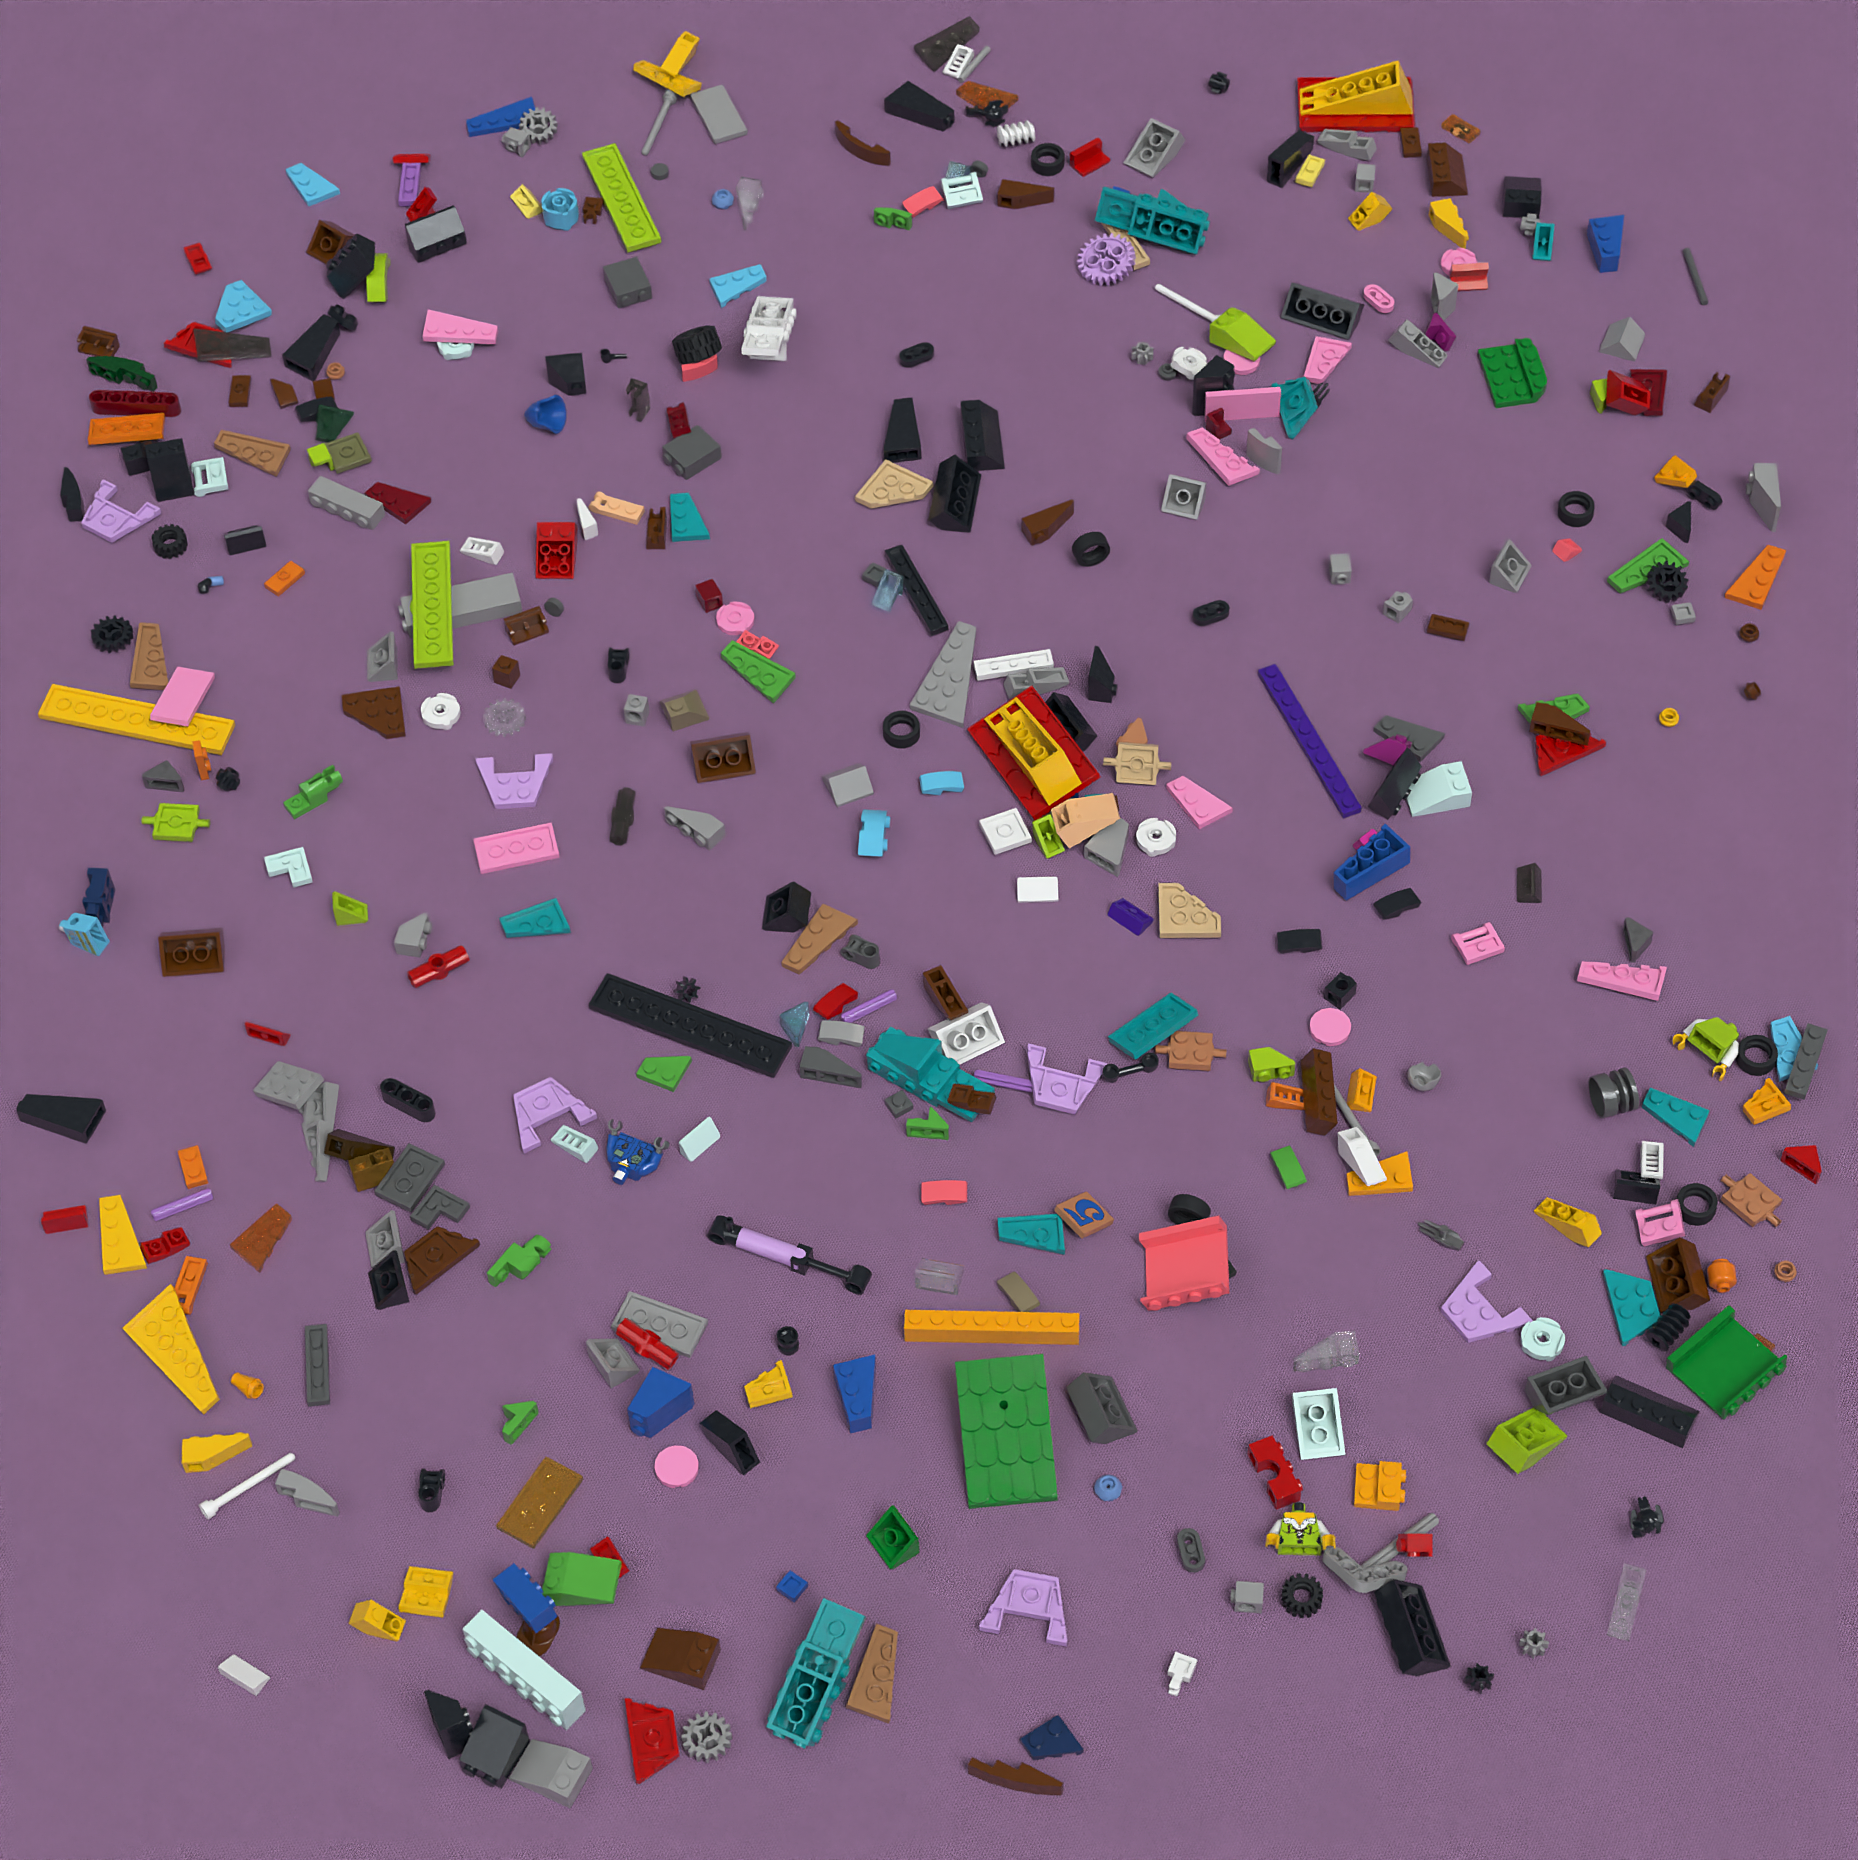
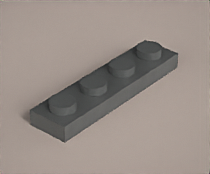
M1807 1023L1784 1094L1805 1100L1828 1029Z
M327 1324L305 1326L308 1407L329 1405Z

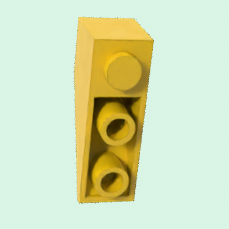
M684 31L677 39L660 70L676 77L694 57L700 38Z
M1451 198L1430 202L1429 217L1434 228L1459 247L1466 249V241L1469 240L1468 231L1464 230L1463 220L1461 217L1459 218L1457 206L1453 205Z
M1547 1197L1534 1210L1535 1214L1571 1241L1588 1248L1602 1234L1595 1215Z
M238 1432L233 1435L224 1436L215 1434L211 1437L193 1436L189 1439H182V1465L185 1473L209 1471L252 1447L249 1433Z

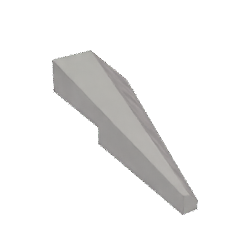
M330 1082L321 1083L298 1110L299 1113L303 1114L304 1118L302 1128L307 1149L312 1152L313 1156L311 1166L316 1169L317 1177L315 1182L327 1181L330 1155L324 1154L327 1135L334 1128L339 1090L338 1084Z

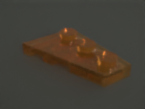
M971 81L965 82L956 90L957 96L973 106L978 105L980 109H984L988 106L989 101L1002 100L1003 103L1000 104V107L1008 105L1009 109L1019 100V95Z
M276 1203L230 1244L231 1249L260 1273L266 1259L271 1256L275 1244L281 1239L292 1221V1216Z

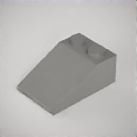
M1150 118L1124 164L1154 178L1177 155L1185 142V138L1180 131Z
M1754 463L1752 471H1749L1748 474L1749 483H1746V495H1749L1750 504L1770 531L1775 532L1781 510L1777 463Z
M532 1739L509 1780L571 1808L593 1768L591 1759L570 1748Z

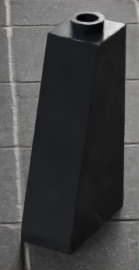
M910 81L905 82L884 99V107L887 114L944 132L955 123L954 109Z
M1298 130L1268 156L1267 182L1283 188L1313 150L1314 136Z
M323 314L282 354L285 367L311 381H315L341 334L338 321L333 317Z
M912 397L894 399L884 444V461L888 460L892 463L922 460L921 443Z
M26 1094L23 1100L18 1103L16 1111L21 1122L87 1144L106 1113V1108L103 1100L97 1098Z

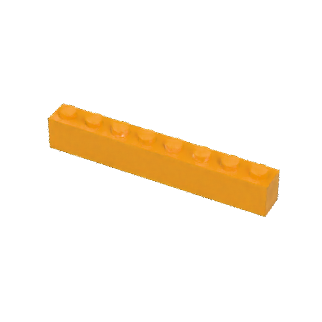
M905 1310V1342L1079 1345V1313Z

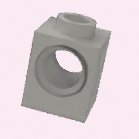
M1357 165L1355 192H1373L1375 165Z
M1349 553L1330 554L1329 572L1331 585L1351 583L1352 570Z
M629 694L624 707L626 724L645 727L650 712L648 697Z
M1236 1581V1589H1231L1230 1603H1235L1234 1612L1262 1614L1264 1583Z

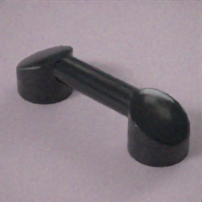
M1146 1053L1142 1057L1141 1063L1119 1069L1115 1064H1107L1103 1067L1102 1076L1106 1081L1114 1083L1119 1077L1140 1071L1150 1073L1157 1068L1159 1059L1154 1053Z

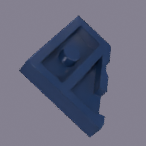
M1056 1715L1020 1738L1021 1745L1032 1760H1041L1046 1757L1057 1758L1062 1757V1754L1070 1753L1081 1755L1084 1752L1080 1743L1059 1715Z

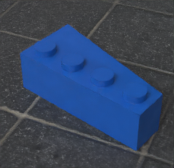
M1385 823L1381 827L1380 832L1373 834L1364 847L1361 846L1353 857H1349L1333 872L1334 889L1345 900L1352 898L1410 864V846Z

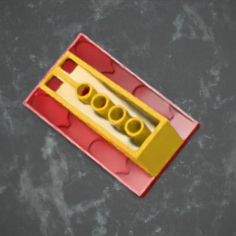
M1399 60L1342 77H1297L1299 126L1301 131L1322 132L1324 129L1362 132L1388 131L1389 133L1400 132L1401 128L1415 127L1413 81L1411 77L1405 76Z
M1030 686L967 728L975 742L1033 820L1041 818L1050 812L1052 808L1068 800L1075 793L1080 792L1092 784V782L1101 778L1098 771L1033 686Z

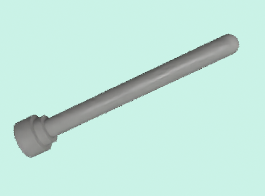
M670 89L666 90L663 95L664 104L642 149L644 156L648 155L669 107L677 101L678 94Z
M1334 1084L1337 1105L1351 1127H1358L1367 1137L1377 1157L1381 1149L1376 1142L1369 1140Z

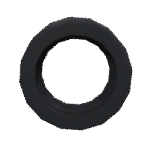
M1043 143L1032 150L1031 166L1037 174L1053 176L1060 173L1064 168L1065 153L1059 145ZM1043 156H1052L1058 160L1052 163H1043L1038 159Z
M1581 491L1567 492L1559 500L1558 517L1561 522L1571 527L1586 526L1594 516L1595 502L1587 493ZM1571 504H1578L1585 507L1587 511L1582 514H1573L1567 511L1565 507Z
M1088 532L1074 541L1072 552L1079 565L1090 567L1103 562L1108 557L1110 546L1103 533ZM1098 546L1096 549L1084 553L1088 548Z
M895 711L889 714L883 722V737L885 741L895 748H908L917 743L920 738V722L917 716L908 711ZM897 724H908L913 727V731L907 735H895L890 731V728Z
M1750 1035L1741 1040L1736 1062L1747 1074L1753 1076L1766 1075L1773 1070L1776 1064L1778 1049L1770 1038L1763 1035ZM1749 1048H1760L1769 1055V1060L1763 1063H1755L1745 1056V1051Z
M1699 1183L1687 1184L1681 1188L1677 1199L1680 1204L1683 1221L1695 1226L1705 1225L1710 1222L1715 1216L1718 1203L1714 1191L1710 1187ZM1690 1196L1701 1197L1707 1201L1709 1209L1702 1213L1692 1212L1685 1207L1684 1200Z
M1189 1194L1176 1195L1168 1209V1217L1176 1225L1206 1219L1211 1214V1209L1206 1202Z

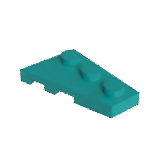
M670 494L672 542L709 540L710 534L690 494Z
M557 898L499 918L507 938L571 933Z
M1058 1214L997 1218L999 1241L1065 1255L1062 1218Z

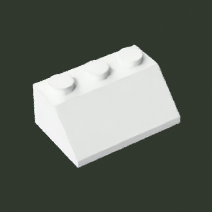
M982 1002L969 1008L968 1013L951 1021L946 1019L928 1028L932 1039L942 1041V1055L947 1058H953L958 1064H962L1005 1043L991 1006Z

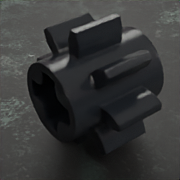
M1217 71V75L1212 74L1209 80V86L1212 87L1211 91L1221 94L1222 91L1226 92L1230 84L1227 74Z
M227 767L225 770L220 768L216 774L215 779L218 780L216 784L225 791H229L231 788L236 790L240 784V779L238 778L240 774L231 767Z
M683 976V981H676L677 989H674L673 992L680 994L678 996L679 1000L682 1001L685 998L690 1003L691 998H698L697 990L701 988L694 985L696 979L691 978L689 981L687 977ZM687 986H689L690 989H688V990L686 991L687 993H685L684 990H686V989H687Z
M1476 1663L1473 1669L1467 1668L1466 1673L1468 1676L1465 1677L1464 1682L1470 1683V1691L1475 1690L1482 1694L1485 1688L1491 1689L1492 1683L1490 1681L1493 1680L1494 1674L1488 1672V1665L1484 1667Z

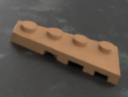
M139 622L130 688L164 690L168 684L159 624Z
M822 904L781 962L782 967L800 975L818 959L822 952L829 950L838 938L841 939L851 927L854 928L858 924V919Z
M876 1624L846 1708L889 1724L898 1631Z

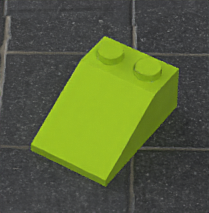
M1230 307L1210 324V343L1253 361H1256L1276 344V340L1247 313L1237 308Z
M1533 1407L1499 1424L1488 1440L1487 1445L1512 1470L1519 1474L1531 1468L1562 1443L1567 1438V1435L1544 1413Z

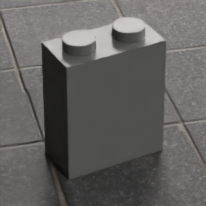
M637 257L603 266L604 280L618 309L652 299L651 285Z
M699 425L691 428L690 433L681 435L662 446L664 462L667 465L670 464L675 472L685 480L722 459L721 446Z

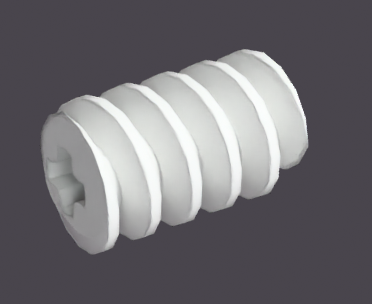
M1028 120L1024 122V125L1022 122H1018L1017 126L1015 123H1011L1010 127L1008 124L1004 125V128L997 126L996 132L1000 147L1001 143L1007 147L1009 141L1014 146L1015 140H1017L1019 145L1022 139H1024L1025 143H1028L1029 138H1031L1032 142H1035L1034 127L1032 122L1030 124Z

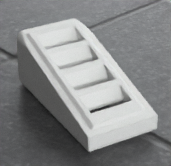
M957 44L943 70V74L958 79L974 57L973 49Z
M577 499V509L583 537L585 540L598 536L596 521L582 499Z
M468 537L460 549V552L464 555L497 565L504 554L500 542Z
M1642 1141L1640 1148L1641 1177L1663 1179V1143Z

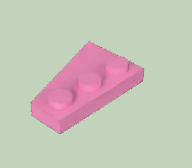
M1316 336L1304 377L1311 383H1323L1349 352L1352 343Z
M1181 776L1166 784L1168 792L1198 829L1223 818L1233 811L1231 806L1185 776Z

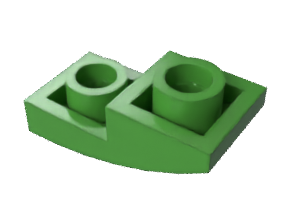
M875 208L874 223L888 229L892 225H896L909 231L912 227V213L894 208Z
M1290 1145L1270 1152L1271 1158L1279 1171L1280 1178L1287 1189L1307 1182Z

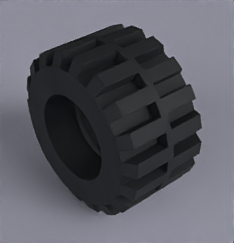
M711 325L693 328L679 334L672 340V345L680 364L702 361L717 354L722 349L716 328Z

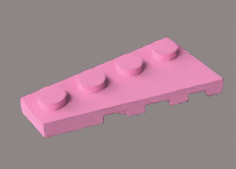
M428 310L423 331V341L496 344L498 326Z
M1203 427L1187 433L1186 439L1228 486L1259 475L1260 469L1258 467L1249 465L1248 460L1243 456L1238 457L1235 455L1232 448L1220 444V440Z
M1582 961L1577 981L1658 1001L1667 967L1660 966L1659 969H1651L1649 965H1641L1640 968L1629 967L1628 964L1610 966L1609 963Z

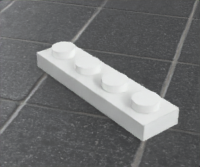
M1050 649L974 661L977 681L1005 677L1008 674H1024L1028 668H1054Z

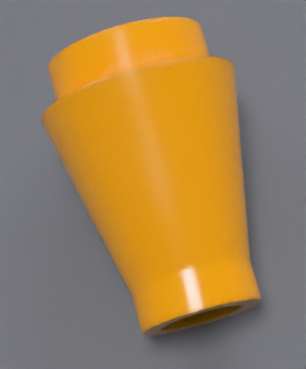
M236 1372L231 1378V1384L235 1385L249 1399H256L263 1392L264 1385L258 1378L243 1375L239 1372Z

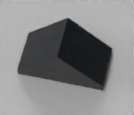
M1690 501L1669 513L1666 522V528L1684 543H1689L1691 533Z

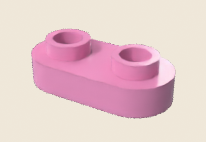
M1371 284L1364 288V299L1381 313H1389L1394 309V299L1381 287Z

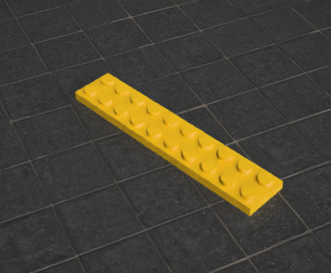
M56 684L51 685L38 712L40 719L193 749L192 741L200 740L202 748L206 747L208 753L218 755L223 754L236 725L234 720L195 713L189 726L153 721L150 718V714L156 704Z

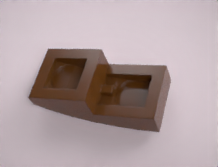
M953 1084L947 1101L949 1104L965 1110L991 1115L996 1095L992 1092L975 1091L971 1085Z

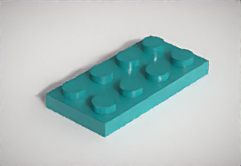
M1171 992L1109 1035V1042L1136 1060L1198 1016L1197 1009Z

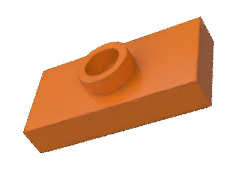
M289 561L268 579L264 586L279 597L305 574V570L293 561Z

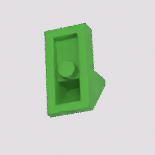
M932 1107L929 1110L928 1120L907 1118V1137L949 1140V1125Z
M528 1401L503 1405L504 1415L510 1419L503 1426L504 1441L512 1445L539 1414L536 1402Z

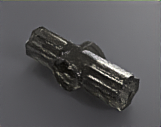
M623 787V789L619 790L616 807L612 809V827L609 839L616 846L627 844L630 826H633L636 791L629 787Z

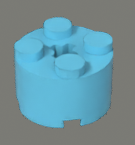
M556 188V191H548L543 195L541 203L545 225L564 231L570 230L571 226L579 218L578 203L574 193L569 189Z

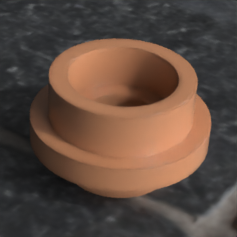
M333 362L328 365L326 373L329 378L336 380L344 376L345 369L340 363Z
M1781 1261L1774 1269L1775 1276L1783 1282L1792 1281L1797 1273L1794 1264L1790 1261Z

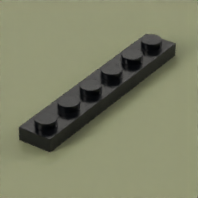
M901 544L885 550L887 560L929 634L933 636L949 630L948 623L904 546Z

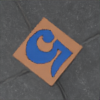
M1087 1191L1056 1205L1054 1210L1081 1239L1112 1225L1114 1221L1111 1215Z

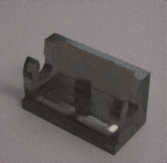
M631 378L626 388V394L631 392L632 400L629 417L634 412H638L636 420L642 422L651 409L648 383Z

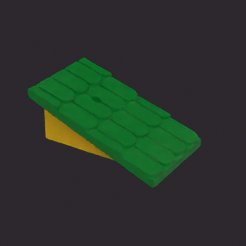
M1043 1354L955 1362L969 1509L1058 1501Z

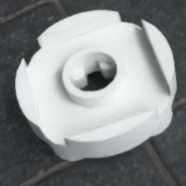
M1179 347L1173 353L1171 367L1184 374L1188 379L1194 380V376L1207 364V358L1195 348L1190 347L1187 350L1184 347Z
M446 693L436 694L437 697L433 698L428 697L421 706L423 723L435 729H451L461 714L457 699ZM441 709H444L443 713L436 712L440 711Z
M1158 818L1147 819L1139 825L1136 832L1137 845L1150 857L1167 853L1175 847L1176 830L1167 820L1163 822L1159 821ZM1153 834H1155L1156 836L1160 835V837L1158 839H1154Z

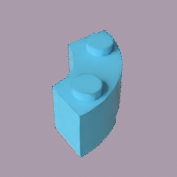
M863 809L861 822L863 823L859 833L858 855L883 856L884 851H887L888 839H885L886 828H890L891 820L890 816H887V811Z

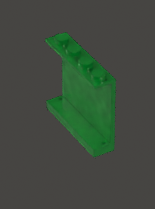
M1730 1305L1668 1356L1666 1361V1369L1723 1420L1729 1415H1735L1740 1409V1405L1744 1402H1750L1760 1388H1766L1770 1384L1771 1379L1775 1375H1781L1787 1367V1355L1784 1354L1779 1358L1734 1319L1735 1310Z

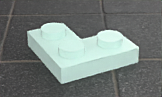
M303 847L264 857L269 877L289 872L293 888L313 883Z

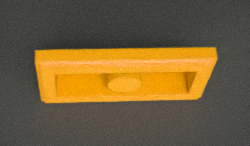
M1361 1068L1351 1074L1346 1103L1351 1110L1371 1112L1377 1076Z

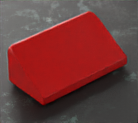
M245 1022L248 1036L286 1046L291 1037V1034L252 1022Z

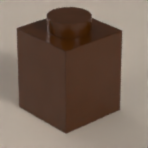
M500 655L492 667L494 683L512 689L521 676L518 661L504 655Z

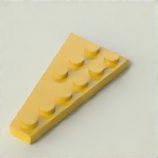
M170 1284L122 1329L204 1415L220 1398L174 1286Z

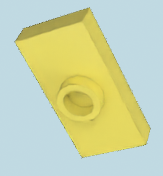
M1308 155L1296 177L1295 183L1313 187L1325 165V159Z

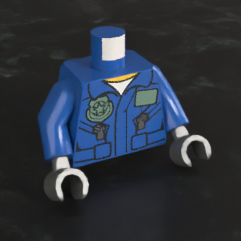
M611 1119L608 1122L611 1133L608 1135L606 1150L611 1170L615 1172L612 1178L613 1181L623 1185L627 1178L638 1181L642 1176L655 1171L663 1156L662 1151L669 1148V1142L665 1140L663 1145L660 1146L662 1137H657L654 1140V1145L622 1132L618 1135L617 1133L622 1129L623 1124L621 1121H618V1127L614 1129V1119Z

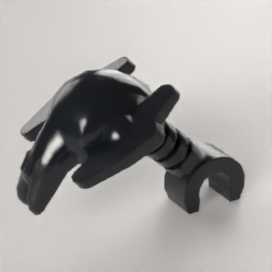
M1002 100L989 101L988 106L984 109L978 108V105H975L973 108L965 106L966 115L984 116L989 120L985 122V125H990L991 127L1004 123L1005 119L1002 118L1009 110L1008 105L1000 107V104L1003 103Z
M1643 1496V1500L1641 1497H1638L1640 1512L1637 1515L1636 1510L1633 1509L1631 1511L1633 1537H1644L1645 1533H1651L1655 1528L1656 1533L1660 1534L1662 1524L1664 1523V1516L1660 1505H1656L1655 1511H1653L1646 1496Z

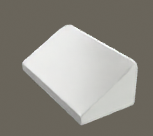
M1058 877L1017 878L1018 903L1058 902Z
M232 1655L218 1667L220 1674L255 1696L270 1679L268 1675L236 1655Z

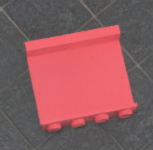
M1220 1216L1139 1233V1241L1146 1249L1147 1297L1140 1298V1301L1148 1311H1157L1164 1307H1175L1183 1303L1199 1302L1202 1299L1218 1298L1229 1294L1227 1225Z

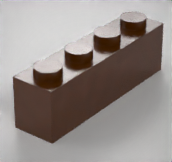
M1313 1048L1300 1060L1306 1131L1325 1136L1338 1124L1331 1052Z

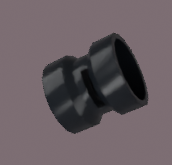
M785 1326L777 1332L778 1350L783 1355H793L799 1349L798 1332L794 1327Z

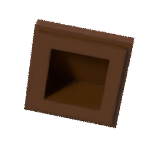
M331 378L313 381L316 399L332 396L335 400Z

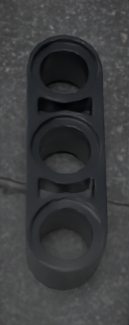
M387 1078L381 1082L380 1089L385 1103L424 1123L430 1122L435 1118L434 1104L429 1096L394 1078Z

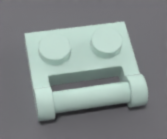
M976 172L951 179H940L948 209L983 202ZM968 182L972 183V185L949 189V186Z
M223 457L197 461L191 464V471L194 473L196 486L194 492L197 497H202L206 493L228 490ZM205 469L208 484H203L201 472Z

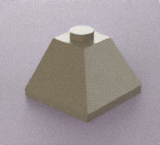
M696 689L660 700V705L672 731L709 720L707 711Z

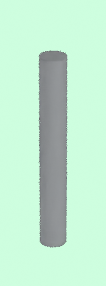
M985 46L958 77L960 83L966 80L991 51L989 46Z

